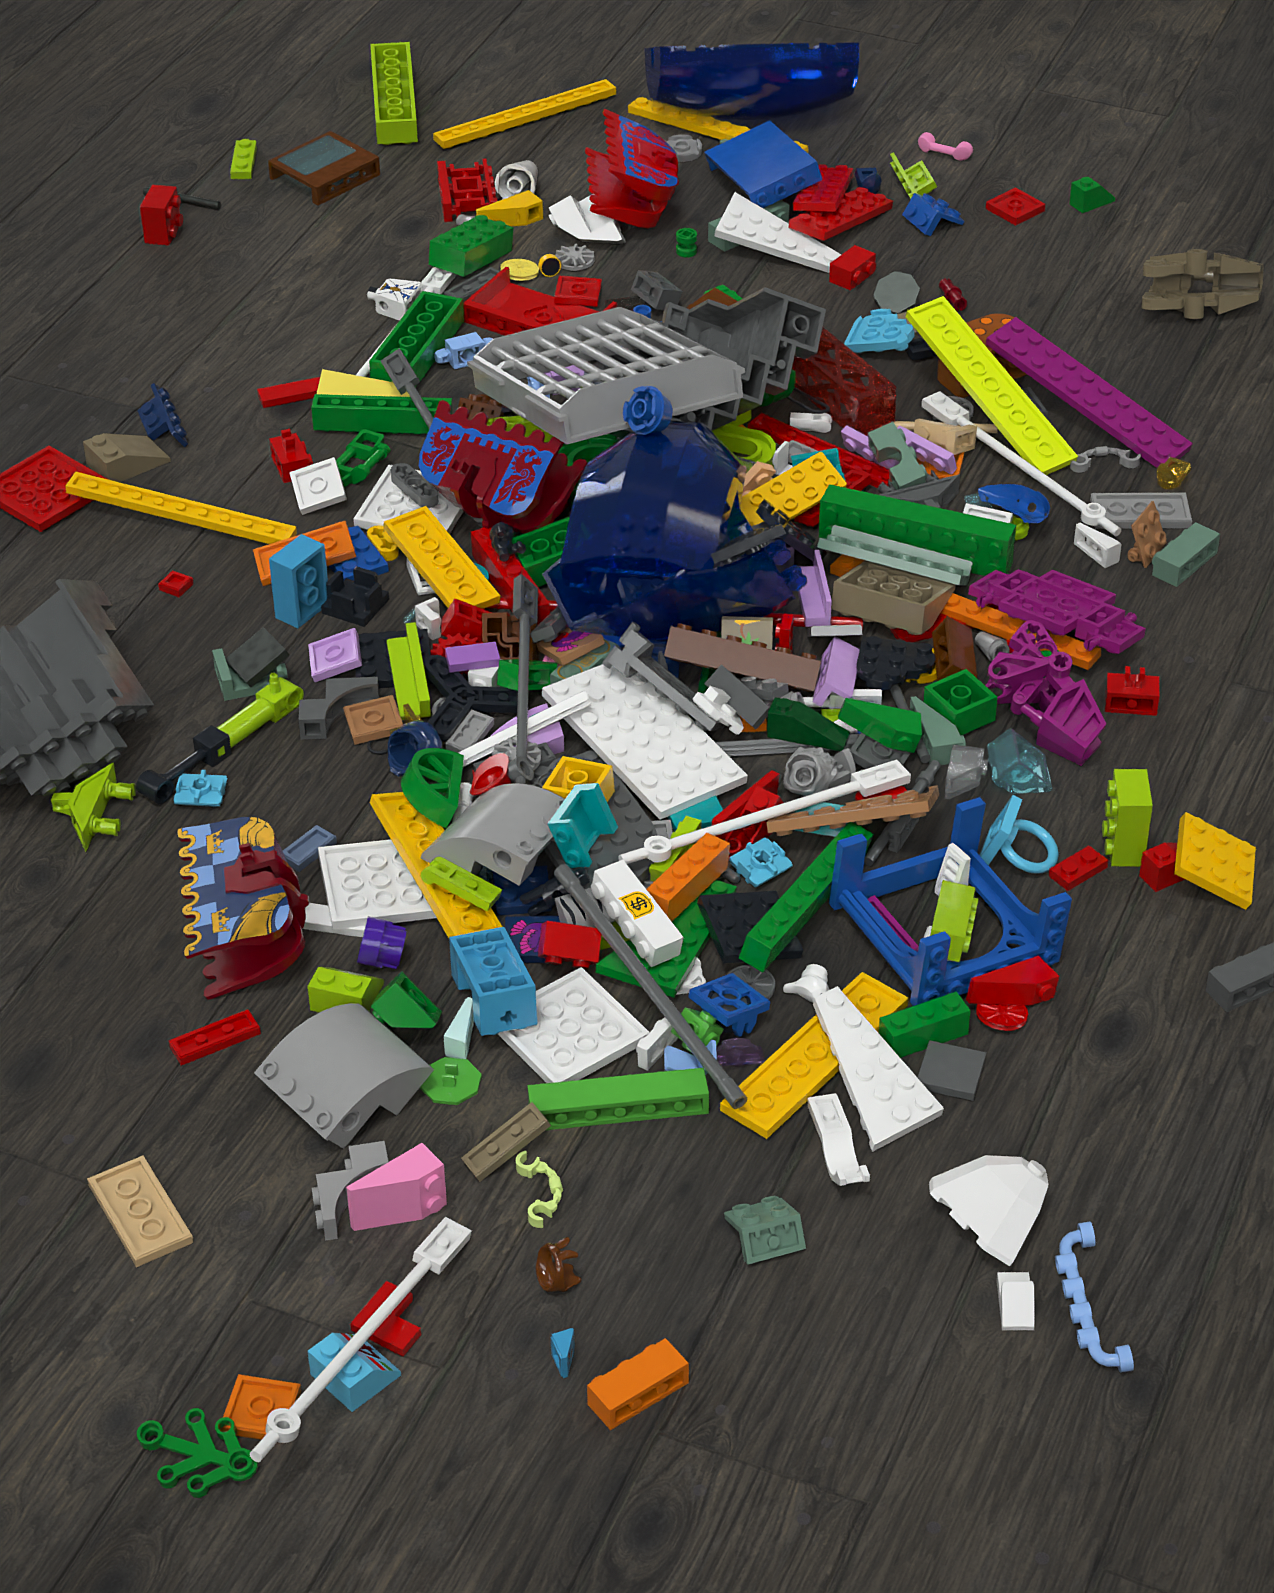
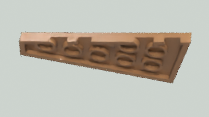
M938 785L928 787L929 792L922 794L915 790L904 791V793L898 794L896 799H892V795H884L845 803L846 806L840 807L839 810H835L832 806L821 807V809L813 811V815H809L808 811L781 815L771 818L766 822L768 833L776 832L777 836L792 834L795 829H803V832H813L819 830V826L829 825L830 829L845 827L848 822L855 821L856 825H866L872 823V819L883 818V821L888 822L898 820L900 815L910 814V818L926 816V812L931 810L939 797Z

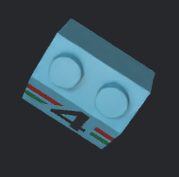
M331 1333L309 1349L308 1358L311 1376L316 1379L355 1334ZM366 1341L326 1386V1389L353 1412L400 1377L401 1371Z

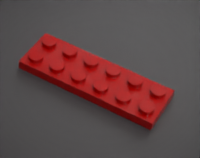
M818 165L823 180L799 191L793 202V211H836L853 178V168H848L847 165H837L835 168H827V165Z
M858 187L844 194L836 211H807L790 219L788 228L825 241L892 209L893 200L887 199L883 194H874L868 192L866 188Z

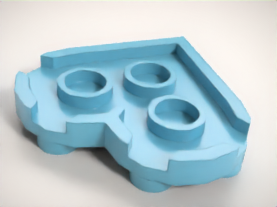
M876 309L871 311V315L863 319L861 316L857 318L843 346L845 353L882 352L890 349L902 351L908 348V343L914 338L915 331L912 324H907L906 319H898L897 313L892 314L891 309Z

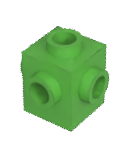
M685 1007L681 1015L704 1045L707 1046L711 1040H715L717 1046L720 1035L724 1030L715 1023L717 1019L704 1010L700 1012ZM672 1028L671 1033L681 1039L674 1028ZM683 1041L682 1046H683L686 1050H688V1051L691 1052V1050L687 1047V1045H686V1044L684 1043V1041Z

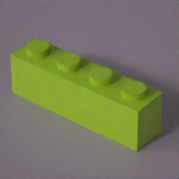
M943 880L930 936L945 931L951 938L947 960L960 962L962 952L968 953L978 898H973L975 887Z

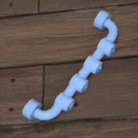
M1091 1222L1078 1223V1230L1069 1232L1062 1238L1059 1244L1060 1255L1055 1256V1264L1058 1274L1066 1273L1067 1279L1062 1280L1065 1299L1073 1298L1075 1303L1069 1305L1072 1323H1081L1082 1329L1077 1330L1080 1349L1088 1348L1092 1358L1101 1365L1107 1367L1118 1366L1120 1373L1133 1371V1357L1129 1345L1115 1347V1354L1105 1353L1101 1349L1098 1330L1094 1326L1091 1307L1085 1296L1083 1280L1079 1276L1076 1257L1072 1252V1246L1080 1242L1082 1248L1095 1246V1235Z

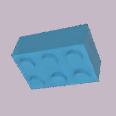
M303 534L269 558L275 618L296 628H300L320 612L321 605L327 600L326 583L328 582L325 545Z

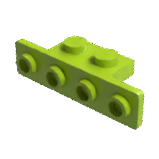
M894 152L890 154L893 159L890 164L910 199L914 193L923 196L924 193L928 194L937 188L935 181L922 160L904 170Z

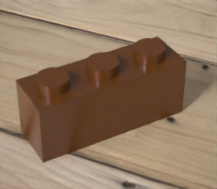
M947 616L932 632L937 681L964 669H967L977 678L972 630Z

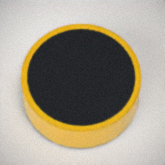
M546 254L539 260L538 267L544 276L553 277L559 273L561 262L555 255Z

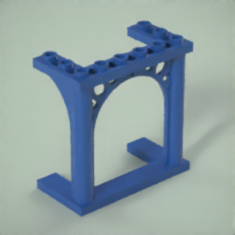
M980 797L956 805L950 844L954 843L971 858L968 882L972 887H975L976 892L998 916L1003 929V936L999 944L989 953L975 959L960 962L947 961L951 938L945 931L920 939L918 952L913 950L898 937L868 901V898L874 895L879 897L938 878L948 847L863 873L867 839L863 834L837 841L829 904L834 910L844 908L912 991L910 998L912 1006L953 992H957L959 995L967 993L971 978L1036 956H1040L1048 965H1053L1060 961L1072 898L1064 892L1042 899L1039 914L1029 910L1017 899L977 853L986 803ZM1018 944L1021 946L1011 949L1007 945Z

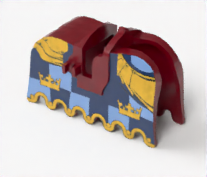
M239 817L178 829L177 836L179 841H190L188 845L179 850L178 855L183 861L191 860L189 864L180 869L179 874L184 880L193 879L191 883L181 888L180 893L185 899H194L186 904L181 912L187 919L195 918L193 922L185 925L183 933L187 938H196L194 942L184 948V956L190 959L202 954L205 959H215L213 963L205 966L203 969L205 978L216 979L214 983L204 989L205 998L207 1000L216 998L226 993L266 981L285 971L296 961L305 947V936L302 929L306 920L305 907L309 905V896L300 893L298 876L287 863L269 823L256 817Z

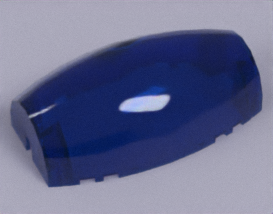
M809 43L719 45V47L699 45V48H695V51H686V46L645 48L646 81L652 101L676 110L701 116L757 120L802 114L850 97L854 93L858 79L859 43H819V45H814V49H809Z

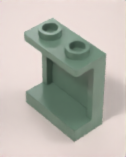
M222 648L212 650L214 669L224 701L255 695L269 684L271 673H276L278 677L284 679L288 678L285 663H282L250 688L228 665Z

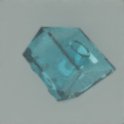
M1009 728L987 745L988 761L993 773L992 780L998 787L1005 788L1011 794L1049 792L1053 789L1045 754L1012 728Z

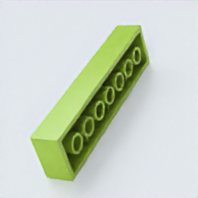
M410 42L370 44L377 144L391 145L393 143L411 144L418 142Z

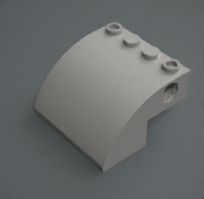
M515 783L493 787L482 793L422 853L421 859L430 863L435 857H442L474 875L481 871L483 865L520 886L533 872L538 855L551 841L556 842L547 823L565 799L551 791L533 785Z
M344 1004L324 1010L292 1030L272 1050L254 1073L325 1140H330L344 1149L379 1105L398 1115L434 1069L362 1005Z

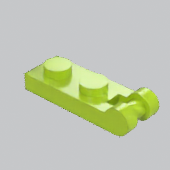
M435 857L430 862V865L421 872L423 882L427 884L435 883L485 911H488L494 905L502 892V889L442 857Z

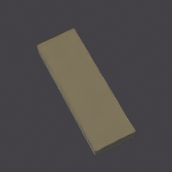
M531 1102L461 1157V1159L479 1182H481L551 1125L533 1102Z

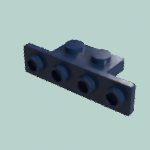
M153 383L150 386L155 397L149 402L144 403L137 410L147 435L154 441L169 429L171 434L184 447L187 446L188 443L185 438L187 433L180 425L181 419L174 412L176 408L169 400L171 398L170 394L164 387L159 388Z

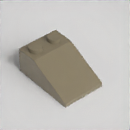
M103 433L83 441L86 464L96 473L115 482H122L171 462L170 457L147 436Z

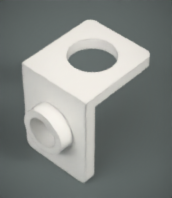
M787 441L782 443L773 456L772 464L774 465L776 475H780L792 468V465L788 464L789 442Z

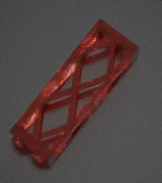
M822 327L816 354L806 359L794 356L792 370L796 371L794 387L827 404L830 410L826 413L841 427L845 428L847 425L868 436V432L895 422L896 386L825 328ZM827 350H834L835 359L830 357ZM841 369L847 370L849 373H842ZM808 376L812 377L815 385H808ZM860 377H868L869 387L864 386ZM852 378L854 383L848 382L845 379ZM821 379L827 380L830 383L823 384ZM827 389H834V393L828 392ZM812 401V402H813L816 406H818L821 410H825V409H826L825 407L821 406L820 404H818V403ZM840 403H844L848 412L841 413Z

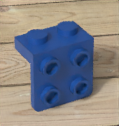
M914 193L902 214L928 236L932 235L941 218L963 225L965 222L960 217L961 213L948 207L949 203L940 198L936 201L926 193L923 196Z

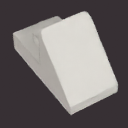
M998 1272L997 1288L1002 1330H1034V1283L1030 1281L1029 1272Z

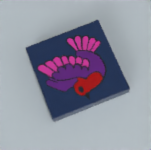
M559 916L505 917V929L523 963H545V958L538 957L541 925L545 921L560 922Z

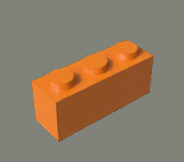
M665 1338L656 1344L649 1345L643 1352L630 1360L622 1361L610 1372L595 1377L587 1385L588 1406L612 1430L688 1384L689 1363Z

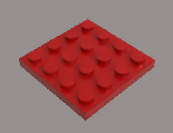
M47 446L0 474V508L42 532L93 501L92 499L66 493V484L75 472L103 479L107 478L55 448Z

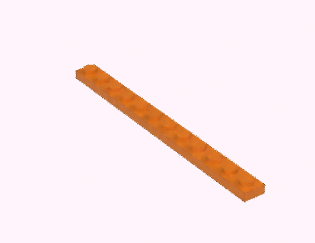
M841 554L830 565V573L841 577L865 560ZM953 593L941 611L942 614L965 622L969 626L1010 640L1021 625L1026 622L1019 618L1009 617L1007 613L989 606L978 607L975 601ZM1046 629L1056 644L1057 650L1069 654L1073 665L1089 670L1101 657V648L1095 647L1088 651L1084 648L1083 641L1067 635H1054L1050 630ZM1045 648L1040 649V651H1044V650L1050 651V650L1045 649Z

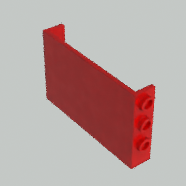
M509 267L503 268L463 303L465 323L504 336L545 326L522 317L526 309L536 305H547V308L553 309V306L559 308L564 312L565 320L599 311L581 305L554 303L553 296L510 283ZM613 301L603 311L617 308V302Z

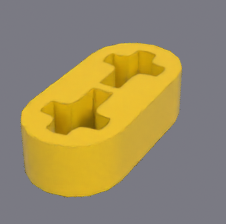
M377 525L367 530L368 539L385 561L395 560L399 556V547L384 530V526Z

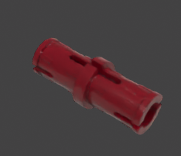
M946 278L942 279L939 283V289L944 293L946 300L952 303L957 311L959 309L960 311L964 310L967 307V300L962 296L960 288L954 286L949 278L947 280Z

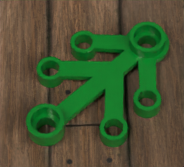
M199 1408L190 1409L185 1415L187 1426L190 1430L194 1431L199 1444L165 1434L162 1425L154 1420L142 1423L137 1430V1438L144 1449L157 1450L158 1448H164L190 1457L172 1466L165 1465L158 1470L157 1478L163 1488L174 1487L180 1477L211 1463L221 1466L203 1476L196 1474L189 1478L187 1488L190 1495L195 1498H201L207 1494L210 1486L228 1478L234 1481L248 1480L256 1473L258 1468V1462H255L250 1457L251 1451L241 1448L235 1435L236 1427L234 1421L229 1417L220 1418L215 1424L217 1436L225 1441L229 1453L215 1449L206 1427L207 1420L205 1414ZM196 1416L201 1417L198 1422H191L192 1418ZM223 1426H231L226 1432L220 1431ZM151 1436H158L155 1440L147 1441ZM241 1463L247 1464V1466L242 1469H236L237 1466ZM166 1474H173L171 1479L163 1480ZM196 1483H203L200 1489H193Z

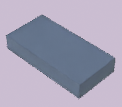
M316 825L284 849L283 854L287 863L293 869L300 872L319 857L318 847L334 846L337 844V839L335 835Z

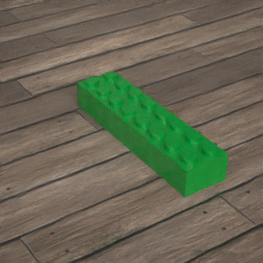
M829 484L820 500L819 538H827L831 534L832 527L837 525L972 561L971 573L986 576L995 570L1008 574L1013 564L1015 524Z

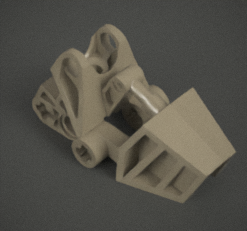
M1190 249L1186 253L1150 257V260H1146L1143 264V276L1154 277L1149 292H1145L1142 296V309H1175L1183 312L1185 318L1200 319L1204 317V306H1211L1219 315L1257 302L1262 292L1264 264L1221 253H1214V260H1207V251L1202 249ZM1194 280L1213 283L1212 292L1188 293V290L1194 285Z

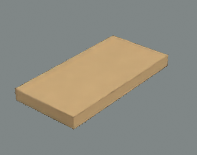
M144 1156L87 1178L91 1191L136 1267L193 1243L192 1234Z

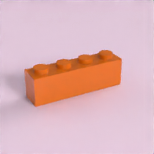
M706 833L646 889L671 922L728 868L730 843Z

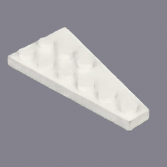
M736 192L715 230V237L827 273L830 271V263L841 255L811 236L788 228L789 224Z
M838 986L814 998V1009L823 1031L828 1035L833 1056L837 1057L839 1071L852 1103L858 1109L861 1117L860 1123L863 1130H866L869 1136V1145L872 1152L942 1116L944 1110L942 1105Z

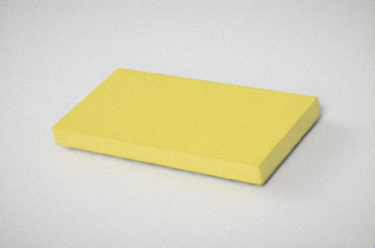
M322 369L317 394L410 397L408 392L401 395L393 382Z

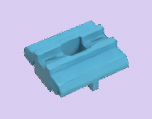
M201 770V774L180 775L173 799L174 804L220 807L223 802V795H225L227 776L206 775V770Z
M766 838L754 844L747 843L745 849L729 858L731 864L737 869V873L739 875L742 874L746 878L745 881L748 884L751 883L754 887L760 886L793 867L792 862L785 857L786 852L775 841L772 843Z

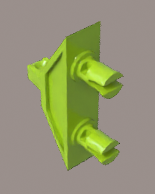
M114 762L76 785L73 793H54L51 799L53 811L71 816L72 824L85 852L89 847L92 837L97 832L118 836L117 831H120L121 828L120 819H101L108 801L112 797L133 800V796L136 793L134 783H116Z

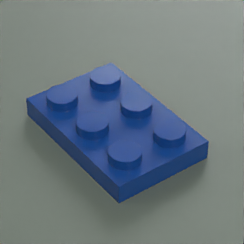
M359 526L348 528L356 557L329 565L334 573L337 571L343 572L344 580L347 578L354 581L353 570L356 567L376 572L377 575L389 572L388 563Z

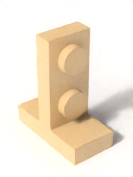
M916 419L914 433L956 455L975 449L977 426L968 424L959 427Z

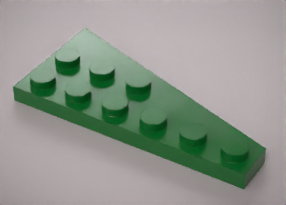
M715 880L700 895L736 893L737 886ZM699 896L672 921L684 937L679 956L651 967L645 958L640 957L630 939L626 941L627 945L664 993L673 998L694 966L696 958L700 956L711 937L697 905ZM615 951L596 964V973L641 987Z

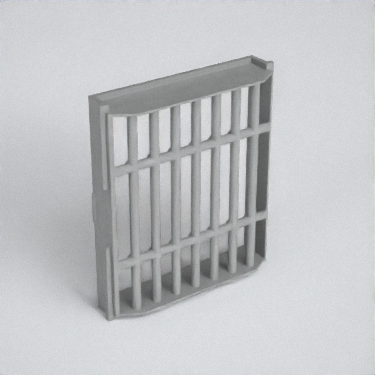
M622 307L494 338L473 357V360L467 361L468 367L473 370L475 388L565 444L631 428L628 422H625L623 419V406L625 401H630L635 393L633 390L640 386L656 387L671 402L673 408L672 416L743 398L741 374L745 373V368L737 365L733 360L640 313ZM640 349L653 357L645 359L630 350ZM617 354L632 363L624 365L609 356ZM597 360L609 367V369L601 370L588 363V361ZM574 365L588 374L579 376L565 367ZM553 371L567 380L558 382L544 373ZM532 377L544 384V386L535 390L518 379ZM594 382H604L596 385L593 384ZM571 388H581L576 392L571 390ZM560 394L568 400L563 405H560L545 395Z

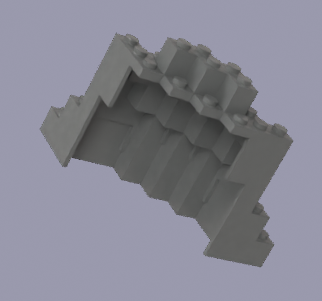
M766 287L730 306L710 299L691 309L671 302L667 303L662 322L654 321L733 360L737 365L745 368V373L741 374L743 398L672 416L667 428L661 432L639 435L631 430V428L609 434L649 448L662 444L664 438L677 433L696 440L709 436L711 430L713 431L735 421L738 415L762 405L764 392L775 396L787 390L794 356L806 359L818 351L826 309ZM640 349L630 350L645 359L653 357ZM617 354L609 356L624 365L632 363ZM597 360L588 361V363L601 370L609 369V367ZM594 382L593 384L596 385L604 382Z
M58 579L56 584L60 588L59 591L17 626L3 625L0 628V785L24 784L31 796L65 793L71 787L69 784L75 779L89 778L102 770L101 768L107 763L110 764L121 757V752L127 748V745L118 733L116 726L121 722L130 720L137 722L148 715L147 711L154 706L111 640L110 635L117 629L107 616L106 611L113 605L97 581Z

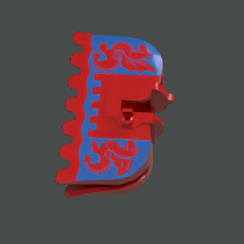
M604 109L603 115L608 118L605 119L604 124L609 127L606 128L605 134L610 136L606 139V143L610 145L606 151L610 155L597 152L588 147L585 149V153L590 156L586 159V163L590 165L586 171L592 175L587 179L592 184L588 190L594 194L589 197V200L594 203L590 206V211L637 227H655L676 186L679 184L677 153L665 140L649 128Z

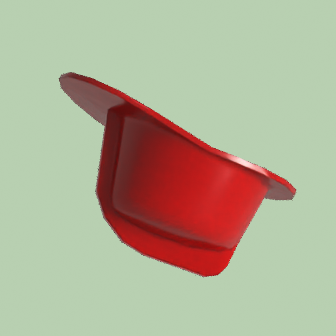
M505 753L495 754L480 764L473 776L470 789L471 795L479 797L482 793L493 787L512 784L508 775L509 757Z

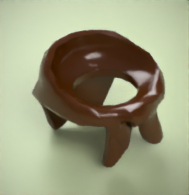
M565 1237L555 1244L546 1243L538 1252L536 1275L540 1286L547 1292H566L582 1280L573 1273L574 1268L572 1264L562 1263L566 1259L578 1258V1253L575 1251H560V1249L569 1244V1237Z

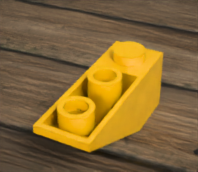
M527 190L476 209V216L484 215L493 221H503L511 227L525 226L543 219V200Z

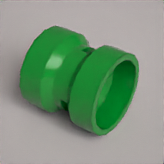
M691 228L679 229L676 232V241L678 242L676 245L677 255L687 258L695 256L697 254V245L695 243L697 241L696 230Z

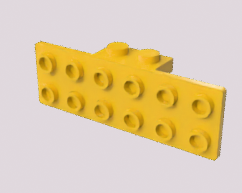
M818 452L701 520V525L720 548L727 543L728 534L764 522L755 512L764 499L775 507V512L780 509L790 517L788 521L819 504L829 484L846 488L847 483L823 452Z

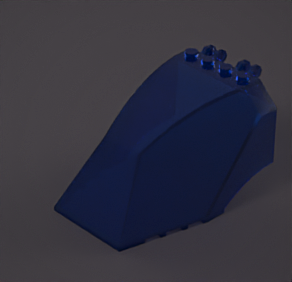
M718 474L694 486L673 493L643 497L640 493L616 510L618 514L607 524L600 523L598 525L600 530L587 541L582 539L578 542L580 547L570 556L563 555L542 574L571 631L621 637L630 624L635 622L641 627L638 632L648 640H668L671 626L677 627L678 623L691 626L692 631L702 633V629L720 632L722 631V616L764 617L796 599L792 591H799L808 583L806 575L802 574L801 567L793 565L781 573L779 572L776 565L786 563L791 557V551L786 548L784 541L777 539L761 548V550L750 555L745 553L741 556L744 558L727 565L686 572L682 569L660 583L659 589L645 595L642 592L637 593L636 599L623 604L617 587L619 577L664 580L662 572L713 563L714 561L711 556L713 552L733 538L753 530Z

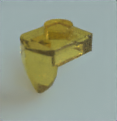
M1169 457L1165 463H1161L1157 467L1156 476L1159 485L1163 489L1178 487L1192 470L1191 465L1188 462Z

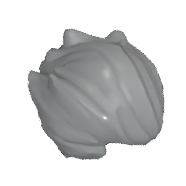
M821 747L797 748L786 763L783 780L784 788L791 793L802 796L827 790L838 772L837 769L833 768L835 764L834 757L830 756L829 753L823 752Z

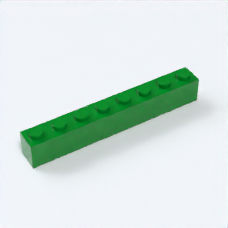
M849 822L747 934L739 959L763 973L830 897L837 841L862 833L867 839V853L873 834L863 827Z

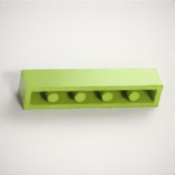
M685 816L683 821L679 822L677 830L671 834L670 839L700 830L701 820ZM694 843L671 850L670 858L665 861L652 863L649 867L650 881L654 882Z

